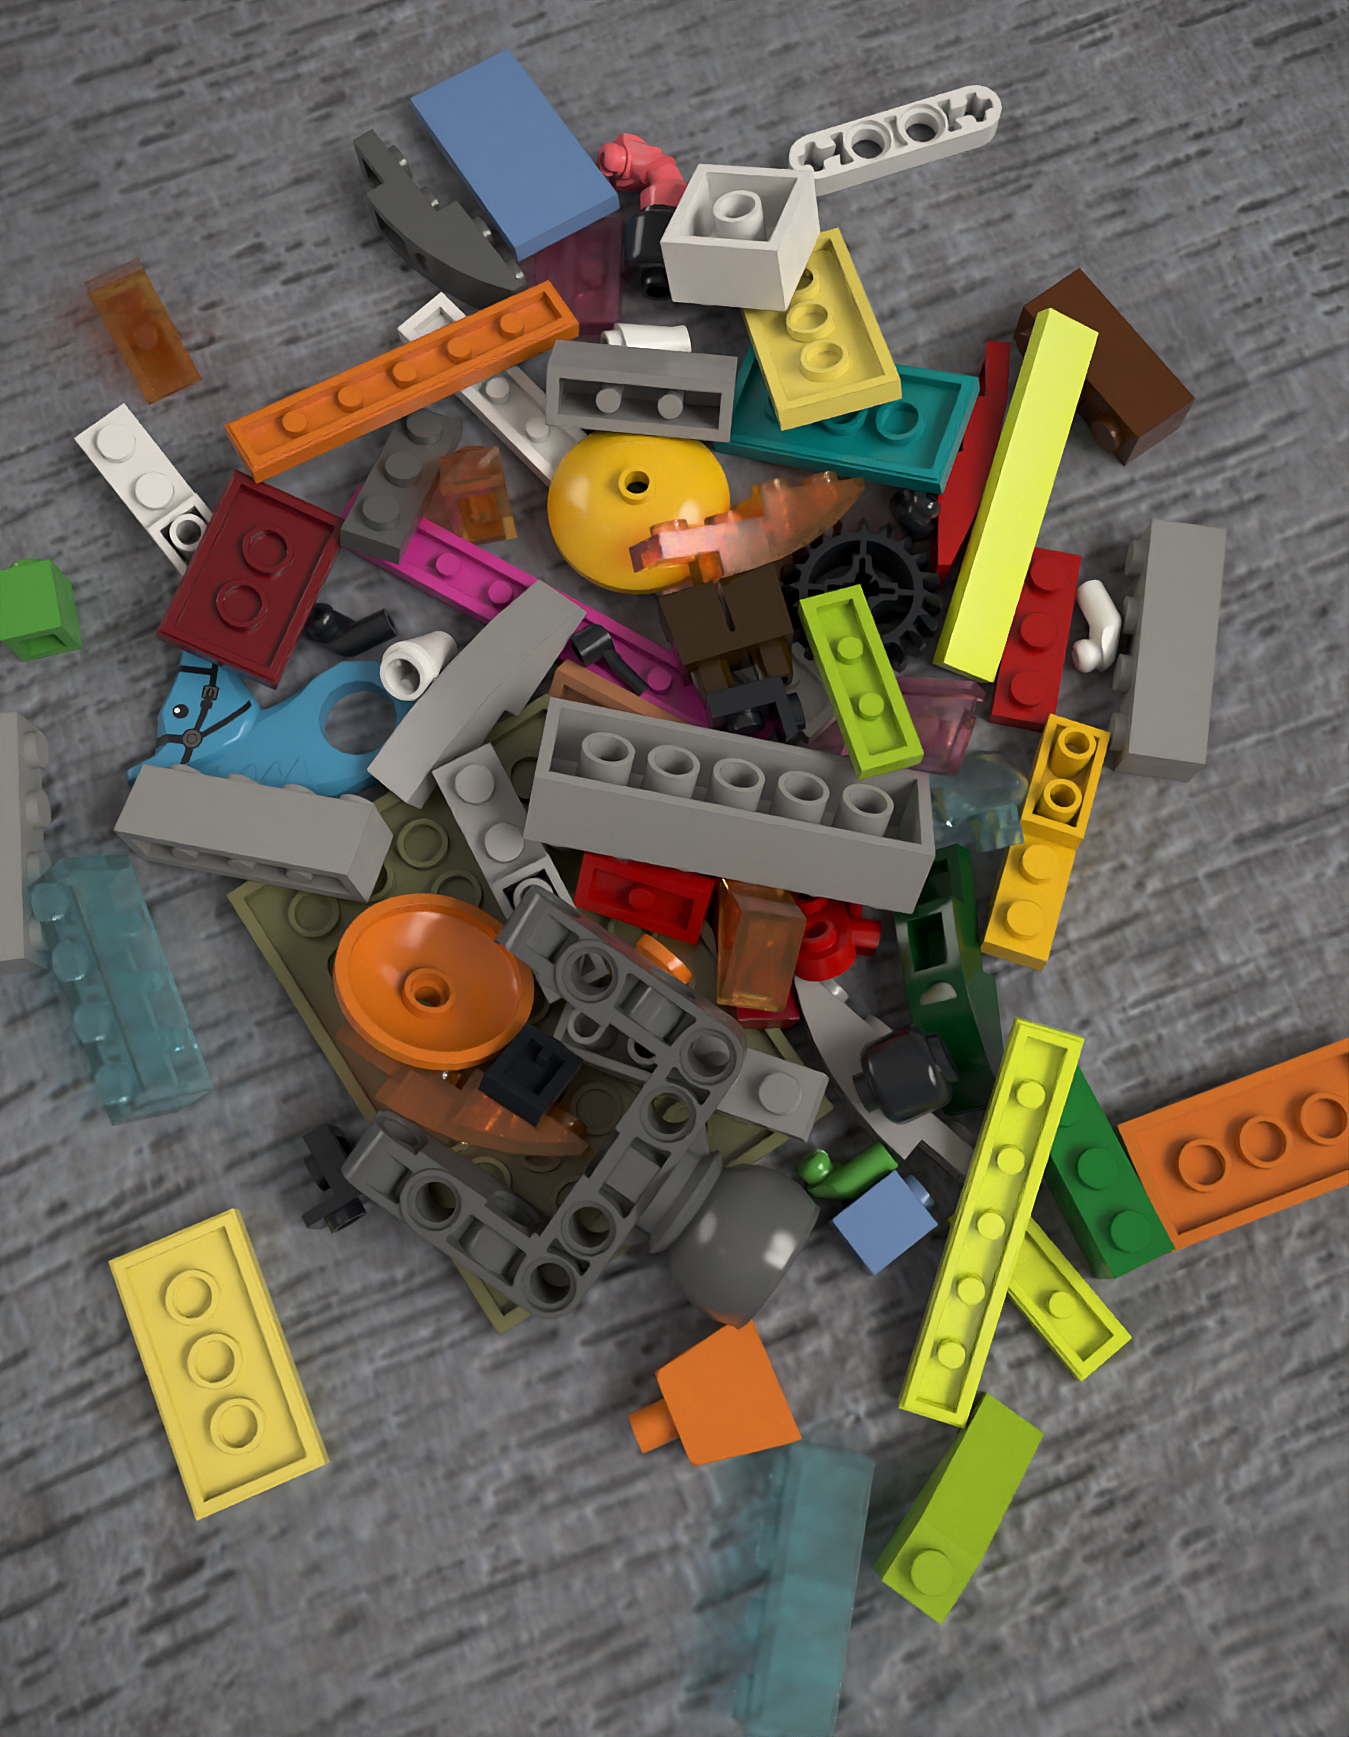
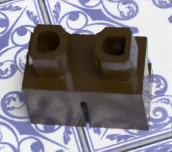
M774 563L720 578L718 595L713 581H709L658 597L659 622L666 641L670 643L682 683L684 687L688 685L693 686L704 709L706 694L735 687L731 673L748 667L753 668L757 681L780 674L784 687L792 683L793 666L791 650L794 630Z

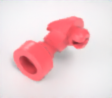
M622 133L618 135L614 143H605L598 152L597 167L603 175L609 177V182L614 190L627 193L636 190L642 191L640 194V210L653 204H664L677 208L688 184L685 183L678 167H676L675 159L664 154L661 148L647 144L637 135Z

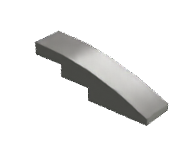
M538 579L494 617L446 666L405 715L367 768V771L404 802L421 809L438 784L432 771L452 762L456 756L460 758L480 748L504 710L517 717L519 716L587 611Z

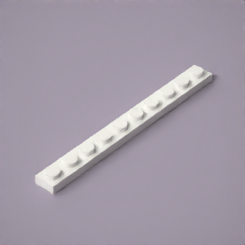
M440 292L397 329L401 341L406 344L466 317V315ZM517 365L454 393L548 488L561 460L575 444L587 436L581 428L545 425L546 394ZM636 482L627 487V490L634 494L644 492ZM712 559L699 574L689 581L670 590L655 594L659 597L713 581L718 595L719 579L730 575ZM799 642L792 644L791 650L793 679L792 683L785 687L786 694L796 692L800 699L806 729L800 730L798 733L799 738L809 745L836 720L815 659L812 661L805 659L803 655L806 649ZM752 667L734 672L745 684L757 681Z

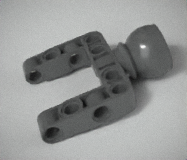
M532 884L493 942L501 944L521 961L539 972L540 974L536 980L564 998L572 1006L606 1029L609 1024H612L655 1054L656 1057L652 1062L657 1064V1067L552 1218L476 1164L462 1157L416 1123L392 1110L381 1109L378 1111L341 1167L343 1176L364 1195L410 1226L414 1232L528 1313L541 1319H558L572 1312L579 1305L618 1247L648 1242L649 1252L652 1254L668 1250L671 1272L679 1289L693 1307L710 1319L733 1326L739 1330L747 1325L775 1291L807 1241L820 1212V1207L812 1201L804 1189L784 1173L762 1165L746 1163L722 1167L721 1152L718 1150L710 1151L705 1123L741 1071L747 1055V1038L744 1030L732 1016L627 943L608 932L555 894ZM596 953L609 962L612 969V980L609 986L595 988L588 985L582 979L579 963L584 954ZM703 1035H714L720 1038L728 1047L729 1060L718 1067H708L700 1063L693 1052V1041ZM662 1093H674L681 1096L689 1108V1117L678 1123L662 1119L655 1110L654 1098ZM429 1182L446 1184L455 1195L456 1207L444 1208L437 1205L430 1196ZM586 1206L601 1210L608 1218L610 1229L604 1232L587 1230L578 1219L577 1209ZM555 1263L562 1266L568 1272L571 1280L570 1284L564 1287L549 1284L541 1275L540 1265Z

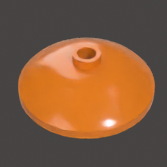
M414 893L380 901L363 911L352 921L343 934L335 955L333 984L338 1004L350 1025L366 1042L390 1058L414 1067L442 1071L459 1070L483 1064L500 1055L524 1027L531 1013L534 1001L532 969L504 946L493 942L504 925L487 912L453 897ZM418 1000L427 1001L433 1007L424 1006Z

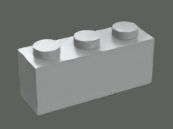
M556 340L547 364L545 425L729 442L738 357Z

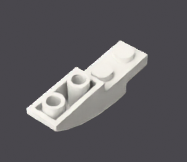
M123 403L74 439L183 577L213 513L198 494L194 493Z

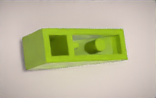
M984 1392L968 1417L965 1429L961 1428L873 1565L880 1580L942 1625L980 1565L1044 1433L993 1396Z

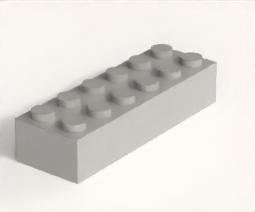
M550 697L523 839L547 843L556 847H568L609 855L618 859H630L676 868L684 872H697L738 880L752 885L758 884L800 892L813 897L836 899L866 905L875 909H887L908 914L913 913L935 859L929 773L903 768L859 781L851 758L847 756Z

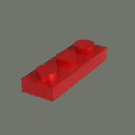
M1034 547L995 677L988 717L989 723L1043 733L1049 715H1055L1081 555Z

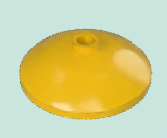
M604 430L592 432L568 451L553 475L547 499V513L552 537L566 562L579 575L599 587L633 595L652 594L670 590L699 574L712 561L723 544L729 526L731 508L729 486L722 467L712 452L699 440ZM634 482H642L648 486L647 490L640 494L629 492L627 487Z

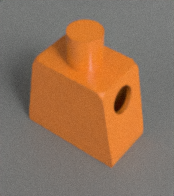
M752 1319L739 1330L727 1324L722 1325L656 1369L654 1373L664 1398L628 1414L632 1430L643 1454L680 1438L692 1467L790 1444L802 1439Z

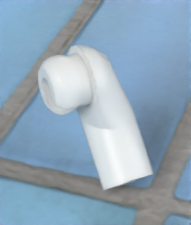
M1090 580L1079 586L1075 593V600L1089 624V639L1076 641L1073 645L1074 651L1071 653L1075 667L1082 673L1091 672L1096 668L1102 672L1113 664L1116 660L1122 627V618L1103 583L1099 580Z

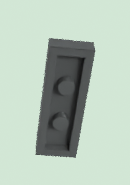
M423 408L397 420L340 529V546L398 565L400 564L460 443L463 421Z

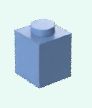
M896 1170L890 1172L827 1221L828 1225L867 1276L876 1275L938 1225L929 1214V1211L936 1207L926 1189L913 1175L910 1174L903 1180Z

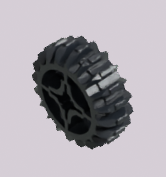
M865 517L858 521L856 532H848L846 526L839 519L837 523L833 524L832 538H829L816 528L810 535V547L797 544L792 551L791 560L794 564H785L780 571V581L784 584L780 587L794 630L793 643L799 642L803 647L807 646L803 655L804 658L808 661L814 659L797 612L799 600L854 586L856 582H859L875 624L891 623L892 618L904 619L894 630L880 636L892 669L900 674L906 669L909 662L907 655L916 658L921 657L927 646L924 638L934 637L938 627V622L933 616L940 613L943 600L941 596L934 594L940 584L939 573L925 572L930 562L928 552L910 555L914 543L911 535L901 538L898 542L891 540L892 528L889 522L880 528L879 534L868 532L869 525ZM851 565L846 575L834 579L825 578L824 584H815L827 572L838 567ZM873 568L887 575L894 583L879 578Z

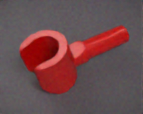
M846 902L856 954L874 957L876 948L879 945L882 921L862 918L863 905Z

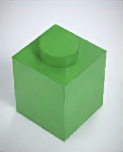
M22 559L11 564L10 568L0 570V641L23 662L83 649L72 583L51 559Z

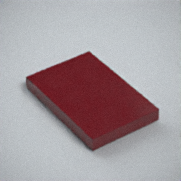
M234 469L156 632L157 639L276 690L342 547L340 546V529L345 519L267 483L260 482L256 484L251 476Z

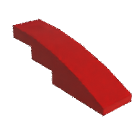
M986 341L977 370L980 391L943 495L930 493L939 501L941 506L940 513L932 520L936 530L930 537V572L939 573L940 584L938 589L943 588L969 536L999 443L1008 398L1011 342Z

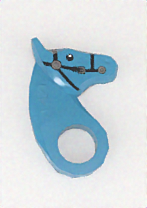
M183 650L173 683L159 712L155 756L125 772L128 786L134 785L143 764L170 768L172 764H183L200 771L204 775L226 778L228 774H239L256 781L260 785L282 788L285 784H296L313 791L316 795L338 799L344 794L355 795L381 783L367 771V768L385 744L373 752L360 755L340 752L329 745L327 741L325 727L328 714L334 705L348 694L360 691L379 693L391 700L395 705L397 714L395 731L417 701H404L392 696L382 684L380 678L381 664L377 661H342L318 675L286 700L263 710L245 685L243 676Z

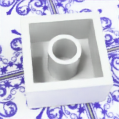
M698 164L660 240L672 301L705 306L718 305L751 308L761 311L774 310L786 312L820 234L813 171Z

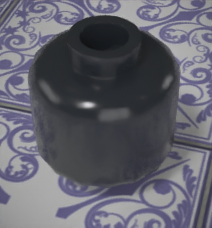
M653 204L642 208L626 222L622 229V278L632 289L640 292L646 299L653 301H665L672 298L660 240L676 208L664 204Z
M916 1024L905 1025L865 1044L860 1052L862 1072L852 1076L859 1098L868 1113L880 1109L889 1121L897 1125L909 1123L945 1107L952 1098L951 1084L960 1081L954 1061L939 1032L936 1030L927 1034L922 1027Z

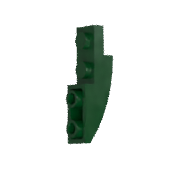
M956 843L935 850V859L913 913L894 912L902 973L913 1022L922 1027L927 1034L936 1030L939 1032L950 1052L960 1077V1081L951 1084L952 1098L950 1103L942 1107L944 1114L948 1116L987 1109L1004 1053L996 979L983 971L970 851Z

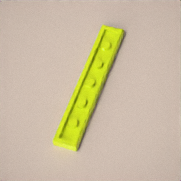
M1052 308L1037 313L932 664L979 683H994L1099 334Z
M1014 1017L898 1398L900 1409L963 1429L966 1427L1085 1039L1082 1035L1021 1017Z

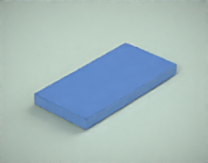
M509 48L410 98L415 116L518 262L620 209L617 192Z

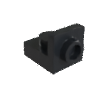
M780 674L706 694L705 716L709 729L749 737L761 732L765 728V723L773 722L779 743L797 746L798 731L806 729L800 699L796 692L786 694Z
M527 1022L484 1074L478 1090L536 1128L553 1104L560 1103L565 1097L584 1059L567 1049L558 1039L546 1035Z
M324 1123L302 1137L311 1154L304 1157V1162L318 1187L324 1192L331 1188L334 1196L304 1213L301 1218L307 1229H323L328 1226L331 1233H336L366 1215L367 1211L363 1204L369 1201L370 1198L356 1189L343 1176L341 1167L353 1149L341 1128Z

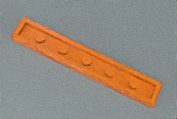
M547 280L225 424L226 434L254 482L258 484L546 352L554 347L556 340L569 341L578 337L579 322L551 282Z

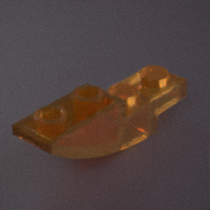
M830 471L806 477L801 480L802 486L788 488L785 478L769 480L751 486L752 496L729 507V512L705 518L703 520L704 526L688 528L686 519H675L649 527L651 537L629 548L634 573L688 564L693 586L709 581H713L716 584L719 583L720 578L772 563L806 546L832 527L864 492L863 477L838 481L837 473Z
M348 1020L335 1036V1039L389 1075L374 1096L375 1100L403 1117L441 1136L483 1151L525 1159L547 1161L586 1160L593 1150L589 1143L581 1139L588 1127L556 1105L552 1107L548 1115H545L535 1128L479 1091L478 1088L485 1073L478 1068L474 1070L463 1088L459 1090L455 1085L462 1075L457 1071L429 1070L414 1067L390 1058L366 1042L350 1025Z

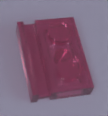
M603 217L537 252L535 286L547 280L551 282L579 322V335H601L603 331L613 330L616 323H621L623 297L621 239L624 227L623 217Z
M895 676L924 752L921 763L907 767V769L957 777L977 720L973 715L977 701H984L986 692L975 681ZM844 744L841 755L850 757Z

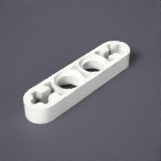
M980 85L965 86L808 134L798 139L791 146L788 169L813 171L816 196H822L975 149L989 143L995 136L1002 110L1001 101L996 93L987 87ZM972 111L976 118L984 117L983 121L976 122L972 115L964 116L965 112ZM913 124H925L934 130L936 136L930 141L918 142L911 139L905 130ZM953 126V131H948V128ZM861 140H871L879 144L883 152L875 158L866 159L855 154L852 146ZM836 150L841 151L842 165L840 164V154L835 156ZM813 160L817 167L823 166V170L815 172L811 165H804V162Z

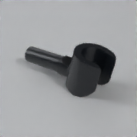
M590 624L571 635V647L585 668L603 659L608 668L637 696L640 697L649 688V685L621 658L622 656L616 651L608 631L602 625Z

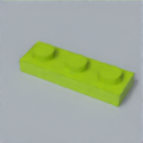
M858 584L799 600L797 612L858 780L868 779L920 764L924 752L861 585Z

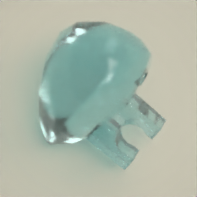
M963 749L949 756L929 781L932 819L943 826L949 827L960 825L959 822L969 820L978 854L1025 843L1017 811L1029 790V781L1024 772L1013 762L991 750Z

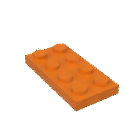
M1349 1037L1112 1127L1176 1248L1168 1253L1175 1252L1349 1184Z

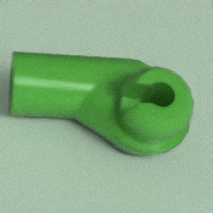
M878 1139L848 1163L832 1162L824 1150H813L798 1163L797 1172L807 1182L805 1189L815 1197L852 1200L858 1198L899 1165Z

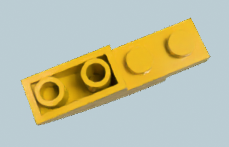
M1049 715L1022 792L988 904L990 911L980 943L982 953L1040 972L1048 962L1076 850L1084 839L1111 732L1057 715Z

